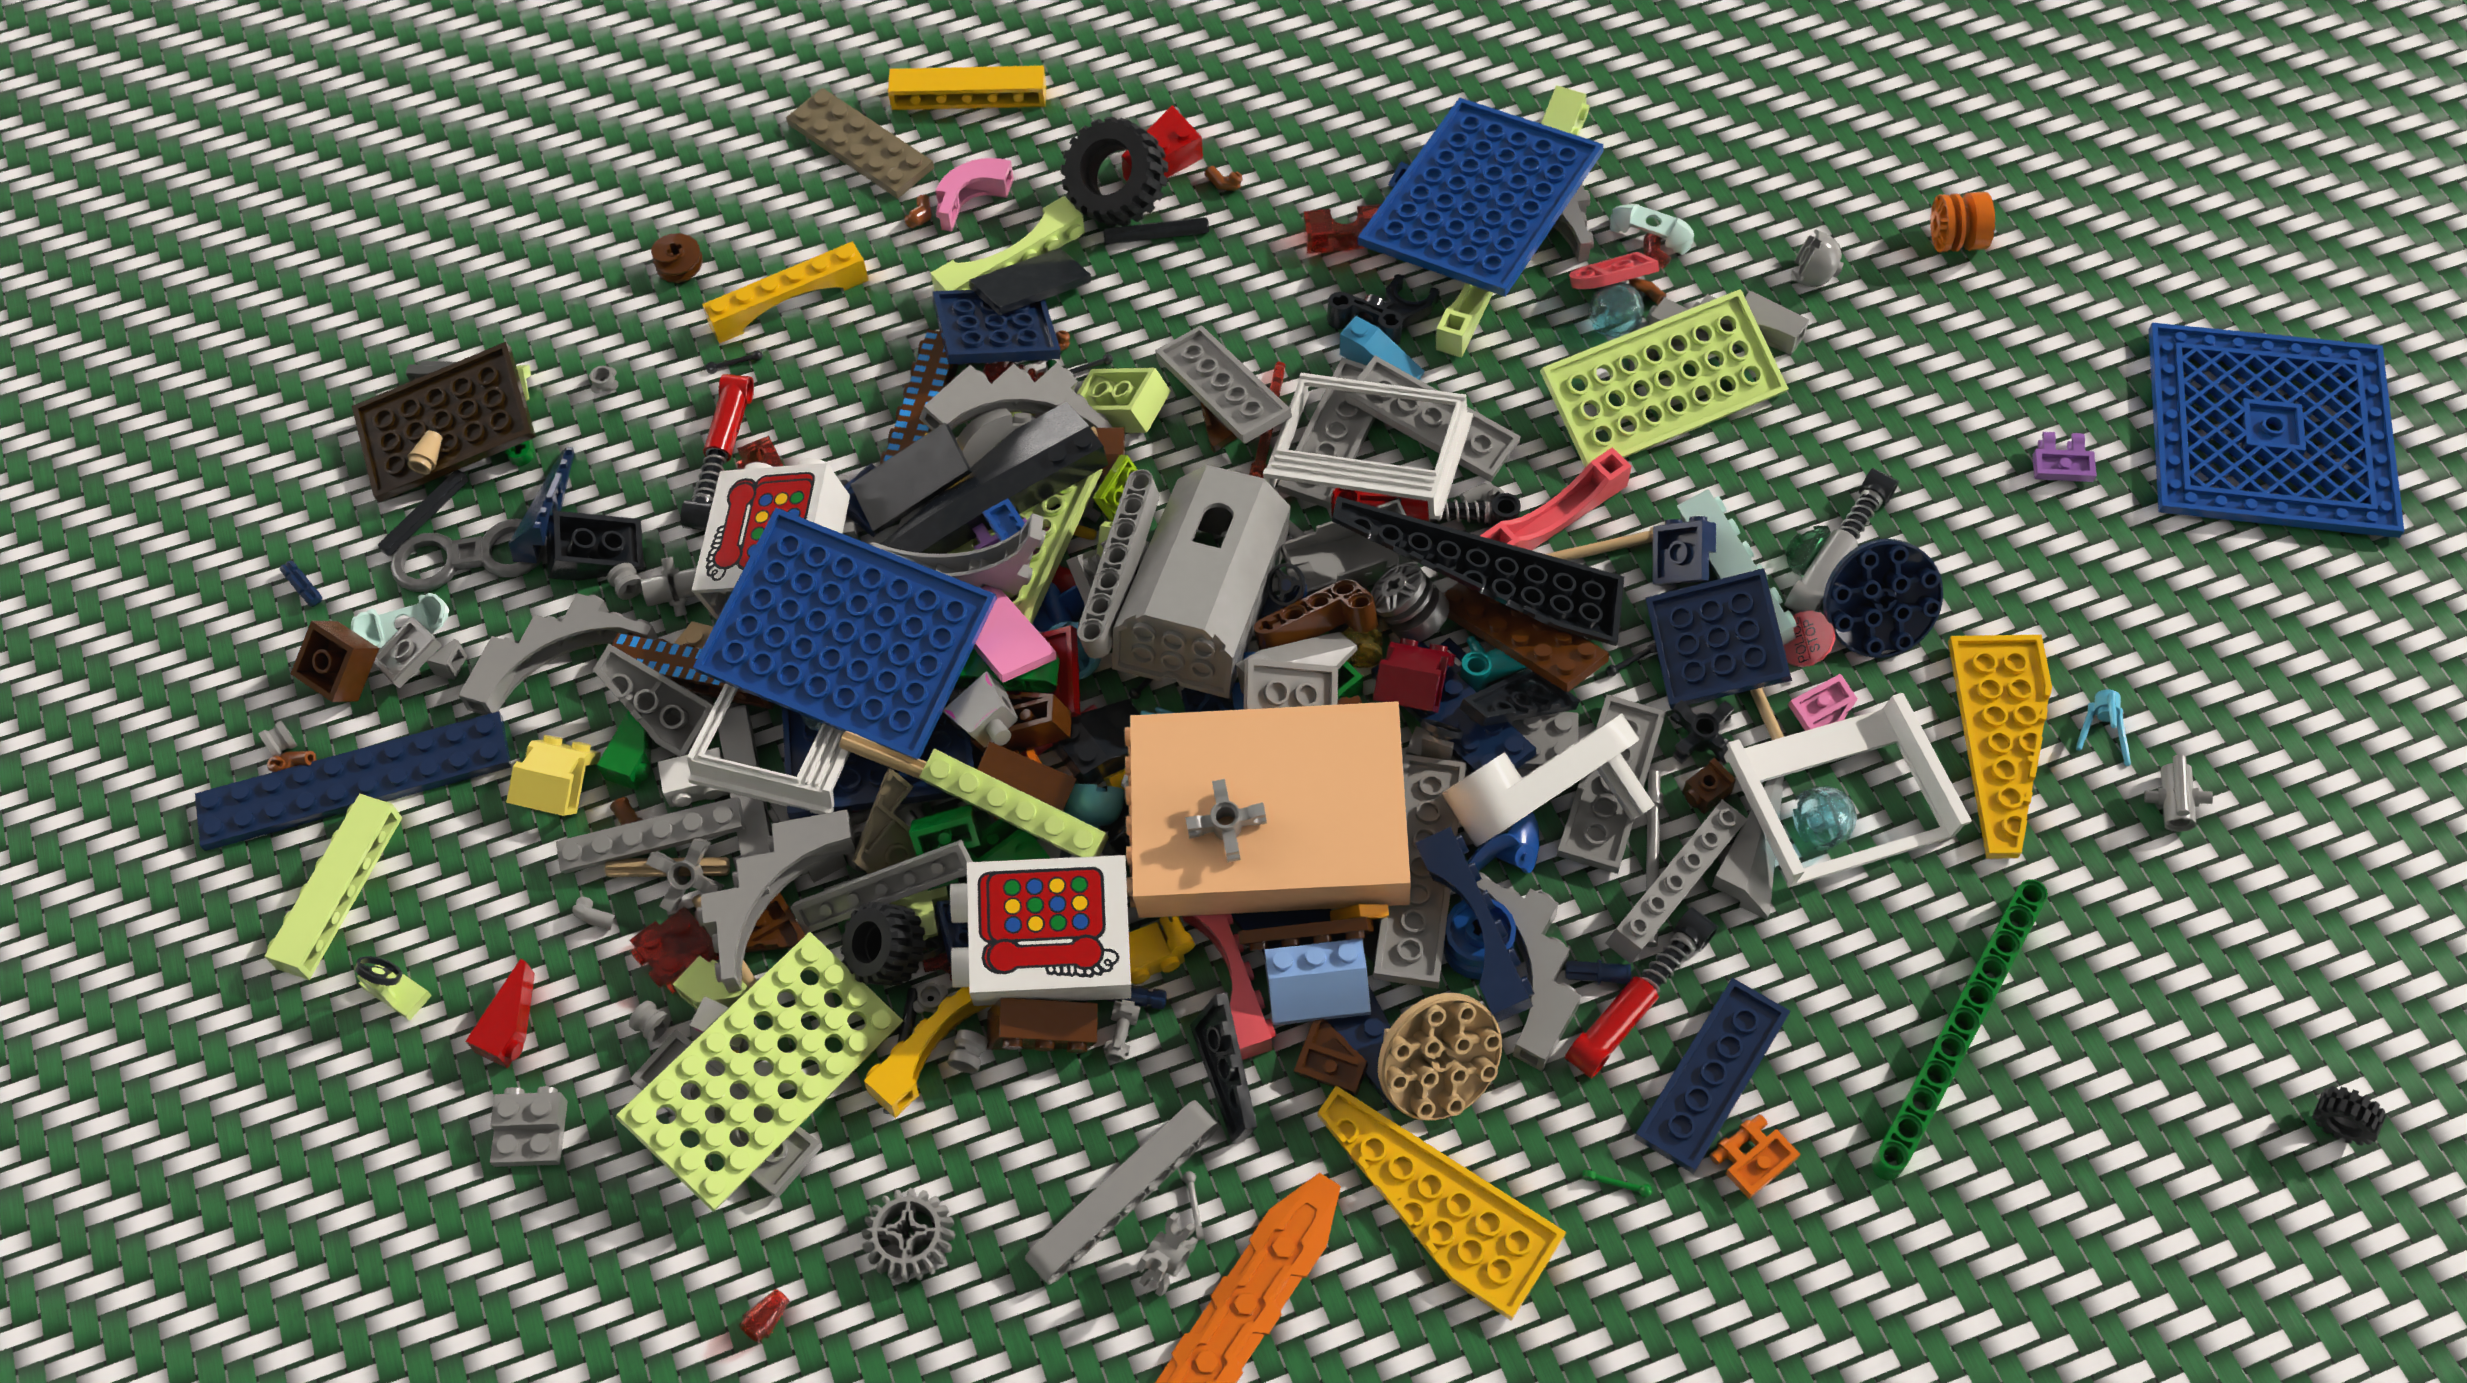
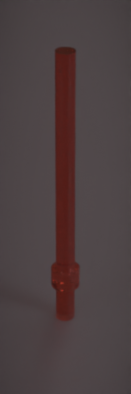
M1283 362L1275 363L1270 390L1279 398L1286 364ZM1273 428L1260 435L1255 462L1251 464L1249 475L1264 478L1263 472L1267 468L1266 461Z

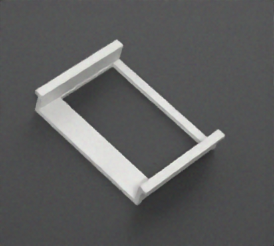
M1300 373V380L1289 406L1292 417L1283 422L1267 468L1264 469V479L1273 488H1275L1279 479L1428 501L1429 518L1441 520L1473 419V413L1467 412L1466 395ZM1308 386L1455 406L1435 470L1289 450L1309 396Z
M725 684L687 756L691 774L688 778L689 783L782 806L789 805L802 808L819 815L833 812L835 805L833 789L850 754L849 751L840 748V739L844 734L843 731L822 723L797 777L704 755L738 688Z
M1904 693L1893 695L1884 708L1747 748H1743L1739 739L1728 742L1726 745L1728 751L1724 758L1727 763H1730L1788 881L1786 883L1788 888L1954 838L1964 825L1972 822ZM1896 743L1940 827L1803 868L1761 782Z

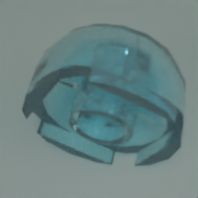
M1623 282L1600 287L1593 294L1588 309V318L1592 321V327L1602 335L1612 338L1621 337V334L1638 330L1644 315V303L1641 295L1636 288Z
M1831 786L1813 787L1803 791L1796 797L1795 801H1799L1797 808L1793 809L1792 816L1797 832L1806 843L1810 839L1814 845L1818 846L1814 849L1829 850L1850 838L1856 827L1857 815L1851 799L1842 790Z

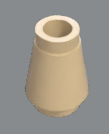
M431 430L426 431L425 435H423L407 456L409 460L407 464L410 469L426 475L436 468L443 439L439 433Z

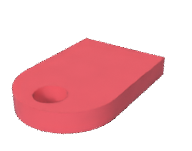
M1634 252L1578 268L1572 271L1569 277L1572 288L1593 289L1659 272L1660 270L1658 260L1642 253Z

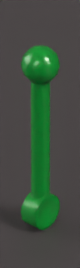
M1583 1170L1582 1179L1586 1181H1598L1639 1192L1642 1197H1649L1652 1194V1188L1648 1184L1640 1186L1598 1175L1591 1170Z

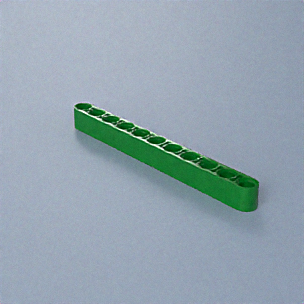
M2034 879L2023 881L2007 905L1873 1157L1872 1169L1879 1178L1894 1180L1899 1177L1909 1163L2047 900L2048 892L2041 882ZM2024 896L2030 897L2034 902L2026 900ZM2010 921L2019 923L2021 927L2014 926ZM1996 945L2003 946L2008 953L2002 952ZM1983 971H1989L1995 978L1986 976ZM1969 996L1978 998L1981 1004L1974 1003ZM1955 1022L1963 1023L1968 1030L1960 1029ZM1941 1048H1947L1952 1051L1954 1057L1944 1054ZM1927 1074L1935 1075L1940 1083L1936 1084L1929 1080ZM1913 1101L1921 1102L1926 1107V1111L1917 1109ZM1898 1128L1907 1129L1911 1133L1912 1138L1902 1136ZM1884 1155L1892 1156L1897 1161L1898 1166L1888 1164L1884 1159Z

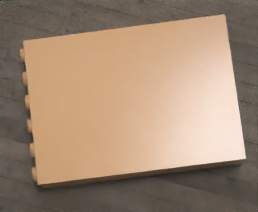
M1399 701L1130 715V727H1125V745L1128 746V756H1125V772L1129 782V786L1125 787L1126 805H1129V816H1126V833L1129 835L1130 846L1126 847L1127 866L1130 869V877H1127V895L1130 897L1131 908L1136 907L1139 918L1337 909L1359 904L1410 905L1411 881ZM1225 779L1229 801L1236 804L1239 809L1263 803L1267 824L1242 827L1240 834L1236 837L1241 860L1227 862L1224 841L1218 838L1214 832L1189 838L1185 818L1210 815L1213 806L1216 804L1212 781ZM1225 816L1218 822L1222 825H1228L1234 821V818Z

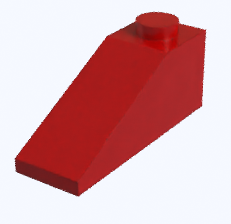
M520 959L465 1041L476 1054L505 1068H508L511 1062L520 1056L526 1041L535 973L525 960Z

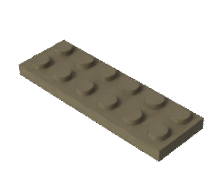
M821 88L786 117L789 126L897 199L934 169L931 159L824 88Z

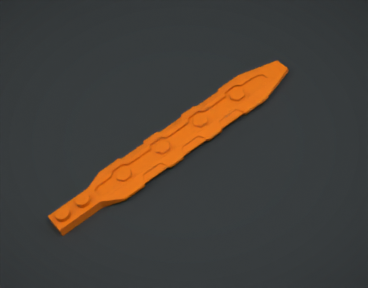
M1319 1172L1268 1210L1249 1238L1250 1244L1229 1275L1224 1276L1211 1294L1212 1300L1190 1332L1183 1335L1171 1353V1360L1155 1383L1238 1382L1243 1374V1367L1263 1337L1269 1335L1281 1317L1280 1311L1302 1278L1308 1276L1326 1249L1341 1189L1339 1184Z

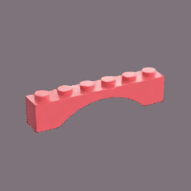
M1612 447L1592 460L1565 489L1550 501L1522 517L1501 521L1480 536L1533 550L1627 487L1632 466Z
M1232 915L1182 916L1184 922L1198 929L1213 943L1221 953L1229 970L1232 982L1230 1008L1242 1060L1272 1051V1038L1276 1037L1275 1029L1270 1018L1264 1019L1261 1009L1265 1008L1260 990L1254 991L1251 981L1254 980V974L1249 961L1243 963L1240 953L1244 952L1243 945L1239 944V934L1233 935L1230 925L1233 924Z

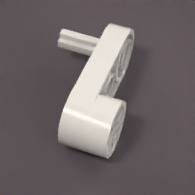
M1622 713L1523 778L1504 752L1441 793L1476 847L1501 833L1596 769L1630 820L1637 818L1655 805L1621 755V752L1640 740Z

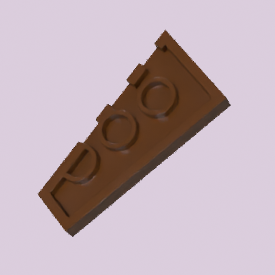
M1369 917L1238 931L1239 944L1249 946L1250 951L1269 949V944L1281 943V947L1299 946L1301 945L1300 941L1313 940V944L1333 942L1332 938L1345 937V940L1364 939L1365 935L1379 934L1377 921Z

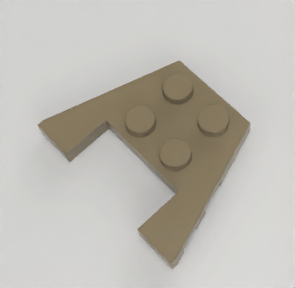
M891 768L885 773L852 858V862L867 874L917 856L909 834L910 827L893 813L912 790L913 786Z

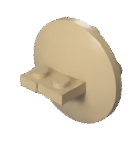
M1442 993L1417 1002L1407 1009L1391 1028L1384 1029L1383 1044L1378 1059V1077L1385 1096L1399 1111L1419 1120H1439L1461 1114L1464 1109L1473 1104L1485 1092L1491 1081L1498 1074L1502 1053V1037L1499 1025L1495 1017L1484 1005L1464 994Z

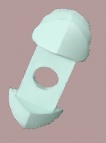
M1638 204L1617 206L1613 209V213L1610 216V231L1626 233L1630 227L1666 238L1665 246L1667 248L1672 247L1674 252H1678L1681 255H1684L1691 249L1694 232L1685 221L1678 217L1657 212ZM1657 218L1661 224L1652 227L1646 223V219Z
M428 593L418 596L419 604L378 615L375 609L361 612L352 618L351 630L378 648H382L398 632L394 625L398 617L403 615L410 618L414 617L432 634L443 626L448 618L449 609L445 602L436 594Z

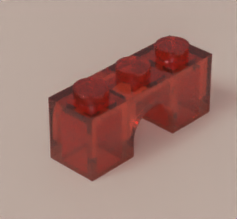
M1381 204L1357 206V219L1349 224H1340L1334 221L1330 209L1303 211V230L1307 254L1365 249L1366 247L1358 245V236Z

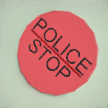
M1809 610L1793 615L1797 626L1793 628L1796 638L1784 645L1787 662L1793 666L1806 667L1818 663L1827 656L1835 642V628L1827 621L1822 613Z

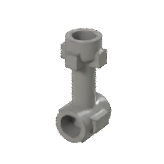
M1122 999V1002L1115 1001L1111 1020L1117 1021L1113 1040H1106L1104 1051H1106L1105 1057L1108 1060L1123 1062L1125 1056L1129 1054L1130 1046L1125 1044L1129 1025L1136 1026L1140 1012V1006H1136L1135 1002Z

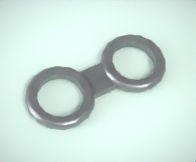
M508 519L499 522L487 530L483 538L478 536L452 541L449 537L439 533H422L409 538L399 546L392 557L390 567L393 579L402 588L413 592H428L442 587L452 579L458 570L483 566L489 573L499 577H517L526 574L537 567L546 555L547 541L545 539L544 546L541 545L537 563L518 562L515 564H501L492 558V547L504 534L515 532L522 519ZM438 546L447 552L446 564L434 576L425 579H415L406 575L404 571L405 561L418 548Z

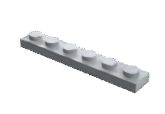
M738 797L556 841L560 871L566 874L603 865L607 861H619L692 843L693 839H698L699 837L708 839L745 830L741 800Z
M961 839L796 901L791 906V909L804 934H808L809 932L851 918L852 912L859 910V906L862 904H868L869 902L889 904L967 875V862L973 861Z

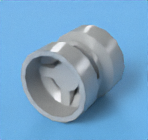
M959 1030L954 1041L956 1048L950 1052L947 1063L958 1071L976 1074L981 1065L979 1057L981 1053L985 1052L988 1039L970 1030Z

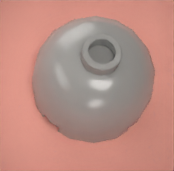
M1814 230L1816 236L1809 235L1795 259V263L1799 264L1798 272L1792 270L1791 279L1806 286L1819 287L1829 282L1832 277H1838L1843 268V262L1840 261L1842 254L1838 242L1828 234Z

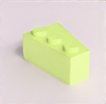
M1556 85L1541 124L1579 136L1590 105L1586 104V94Z

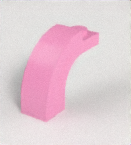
M998 158L972 160L957 166L946 174L935 190L938 201L936 217L940 219L941 229L952 231L961 207L972 198L984 195L1007 198L1014 179L1011 160Z

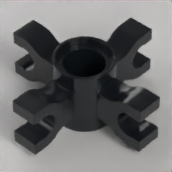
M1680 700L1673 707L1674 713L1670 716V719L1684 727L1689 733L1686 738L1676 744L1675 749L1677 751L1673 753V757L1682 764L1695 750L1700 752L1711 750L1726 765L1727 762L1724 758L1728 751L1726 745L1731 741L1722 737L1718 731L1720 727L1731 720L1730 714L1734 711V708L1724 701L1712 714L1700 713L1696 715L1684 701ZM1698 730H1704L1709 734H1702Z

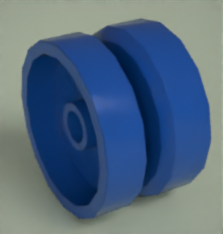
M1491 898L1495 908L1489 911L1494 920L1501 919L1508 934L1507 937L1503 938L1507 949L1514 947L1516 925L1513 915L1503 904ZM1462 900L1452 908L1447 916L1443 952L1446 961L1454 971L1466 978L1481 980L1485 956L1483 932L1474 911Z

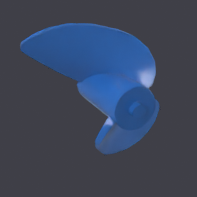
M1051 582L1032 624L1038 631L1046 632L1052 626L1061 622H1077L1080 619L1085 604L1077 585L1061 593L1058 587Z
M1533 812L1514 823L1508 833L1497 834L1483 843L1467 863L1474 862L1478 871H1480L1493 859L1498 858L1521 868L1525 874L1532 872L1539 852V828Z

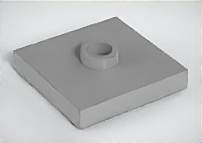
M412 617L378 651L374 664L400 689L442 644L419 621Z

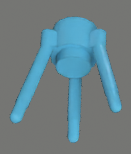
M2114 690L2098 691L2095 694V702L2088 704L2087 716L2078 738L2076 750L2080 751L2082 749L2094 715H2097L2099 720L2110 722L2112 728L2117 727L2124 764L2130 766L2131 761L2123 722L2121 696Z

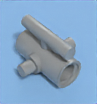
M673 557L661 559L664 569L661 571L662 575L641 580L645 602L648 607L669 602V605L674 608L676 617L686 615V598L696 596L691 590L697 567L679 571L678 567L675 568Z
M2175 755L2173 756V763L2166 764L2161 768L2162 788L2158 787L2157 791L2145 790L2144 802L2157 803L2158 806H2163L2164 826L2166 829L2184 832L2195 828V807H2199V804H2212L2213 793L2212 791H2199V788H2194L2192 767L2186 764V756Z

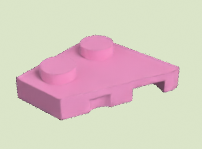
M1839 674L1792 699L1787 705L1803 729L1807 731L1845 720V717L1858 698L1843 676Z

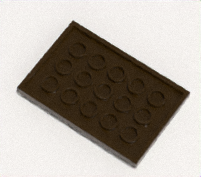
M503 342L352 406L373 497L379 503L536 437L512 349L507 342ZM431 430L439 433L443 439L436 468L425 475L409 468L407 456L423 435H425L426 431Z

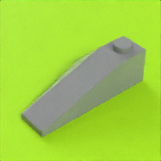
M1335 632L1260 650L1235 664L1241 692L1244 694L1245 661L1248 658L1337 666L1339 669L1358 650L1357 645L1342 633Z
M608 644L593 671L629 710L636 721L642 725L655 743L679 757L687 755L714 704Z

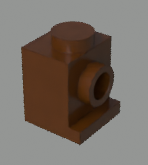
M1713 758L1708 765L1685 782L1682 793L1692 807L1698 808L1705 814L1732 793L1736 779Z

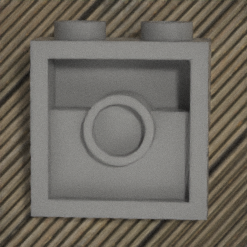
M543 1086L537 1089V1093H525V1090L521 1088L510 1087L504 1090V1094L494 1095L490 1124L494 1130L490 1163L493 1167L560 1165L568 1101L561 1092H558V1089Z

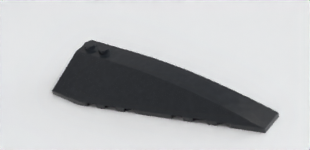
M1065 402L1016 428L971 467L973 473L936 496L882 542L881 545L909 552L947 554L976 538L977 536L972 528L983 523L988 531L991 530L982 512L1009 498L1018 514L1108 466L1104 446L1084 419Z
M1337 496L1332 522L1556 630L1613 646L1617 645L1625 576Z

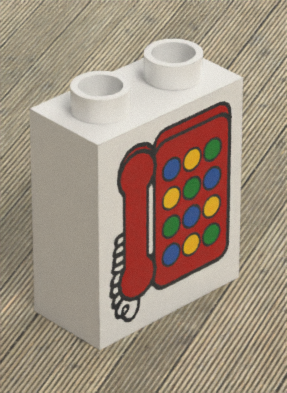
M806 458L800 460L797 465L772 467L765 463L754 462L747 464L744 469L720 471L691 590L716 620L719 618L775 508L843 533L850 495L830 465L819 459Z
M1125 855L967 862V883L950 885L952 923L968 922V947L952 948L951 951L953 988L969 987V993L974 1006L994 1005L1000 998L1065 1002L1131 998Z

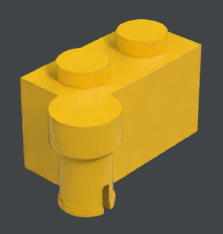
M1168 916L1160 917L1159 922L1164 930L1161 929L1159 923L1154 922L1129 932L1131 983L1135 985L1144 983L1151 975L1161 971L1165 973L1177 969L1181 963L1185 962L1184 954L1190 952L1195 947V943L1191 934L1185 931L1179 916H1171V922Z

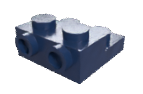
M1693 516L1689 517V522H1683L1680 519L1665 520V525L1653 526V585L1662 586L1709 581V553H1716V523L1707 521L1708 517Z

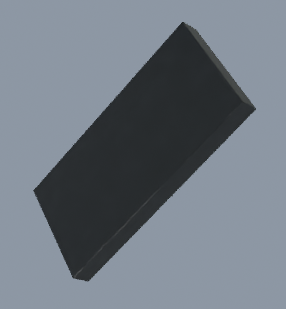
M1058 248L970 279L969 288L996 313L1002 315L1091 282V274L1065 251Z
M943 423L850 485L873 532L878 534L973 472L949 425Z

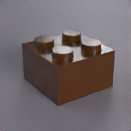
M311 621L290 674L331 702L359 701L379 648L338 621Z

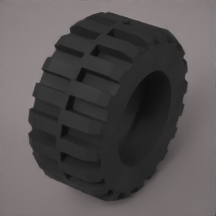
M1106 117L1104 122L1100 119L1092 121L1091 127H1082L1079 130L1080 135L1077 138L1072 137L1069 142L1071 144L1069 151L1065 150L1063 158L1066 162L1065 165H1061V174L1065 176V179H1062L1061 182L1063 189L1068 191L1066 196L1070 203L1074 204L1075 208L1081 213L1108 226H1116L1117 224L1127 226L1131 224V219L1138 222L1144 219L1143 213H1151L1155 209L1154 202L1156 200L1160 201L1163 193H1161L1162 186H1167L1168 178L1164 176V172H1168V162L1163 160L1165 158L1164 150L1158 145V141L1154 136L1127 119ZM1127 149L1132 159V170L1129 179L1115 193L1102 195L1097 182L1101 164L1113 152Z

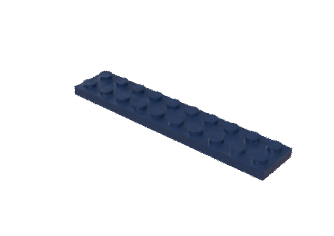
M498 711L316 760L310 766L298 765L195 793L200 846L204 851L343 814L347 812L349 806L355 802L359 794L387 802L511 768L503 716Z

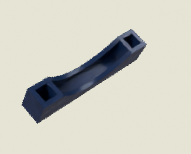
M1448 827L1416 842L1415 844L1433 881L1448 887L1459 895L1474 911L1479 920L1485 948L1484 968L1479 986L1497 1023L1532 1008L1533 1004L1529 996L1535 993L1527 976L1520 978L1516 967L1521 965L1520 960L1513 947L1507 949L1503 938L1507 937L1508 934L1501 919L1494 920L1489 911L1495 908L1488 891L1481 892L1477 885V882L1482 880L1475 863L1468 864L1464 854L1468 853L1469 850L1462 835L1460 834L1455 837L1451 827Z

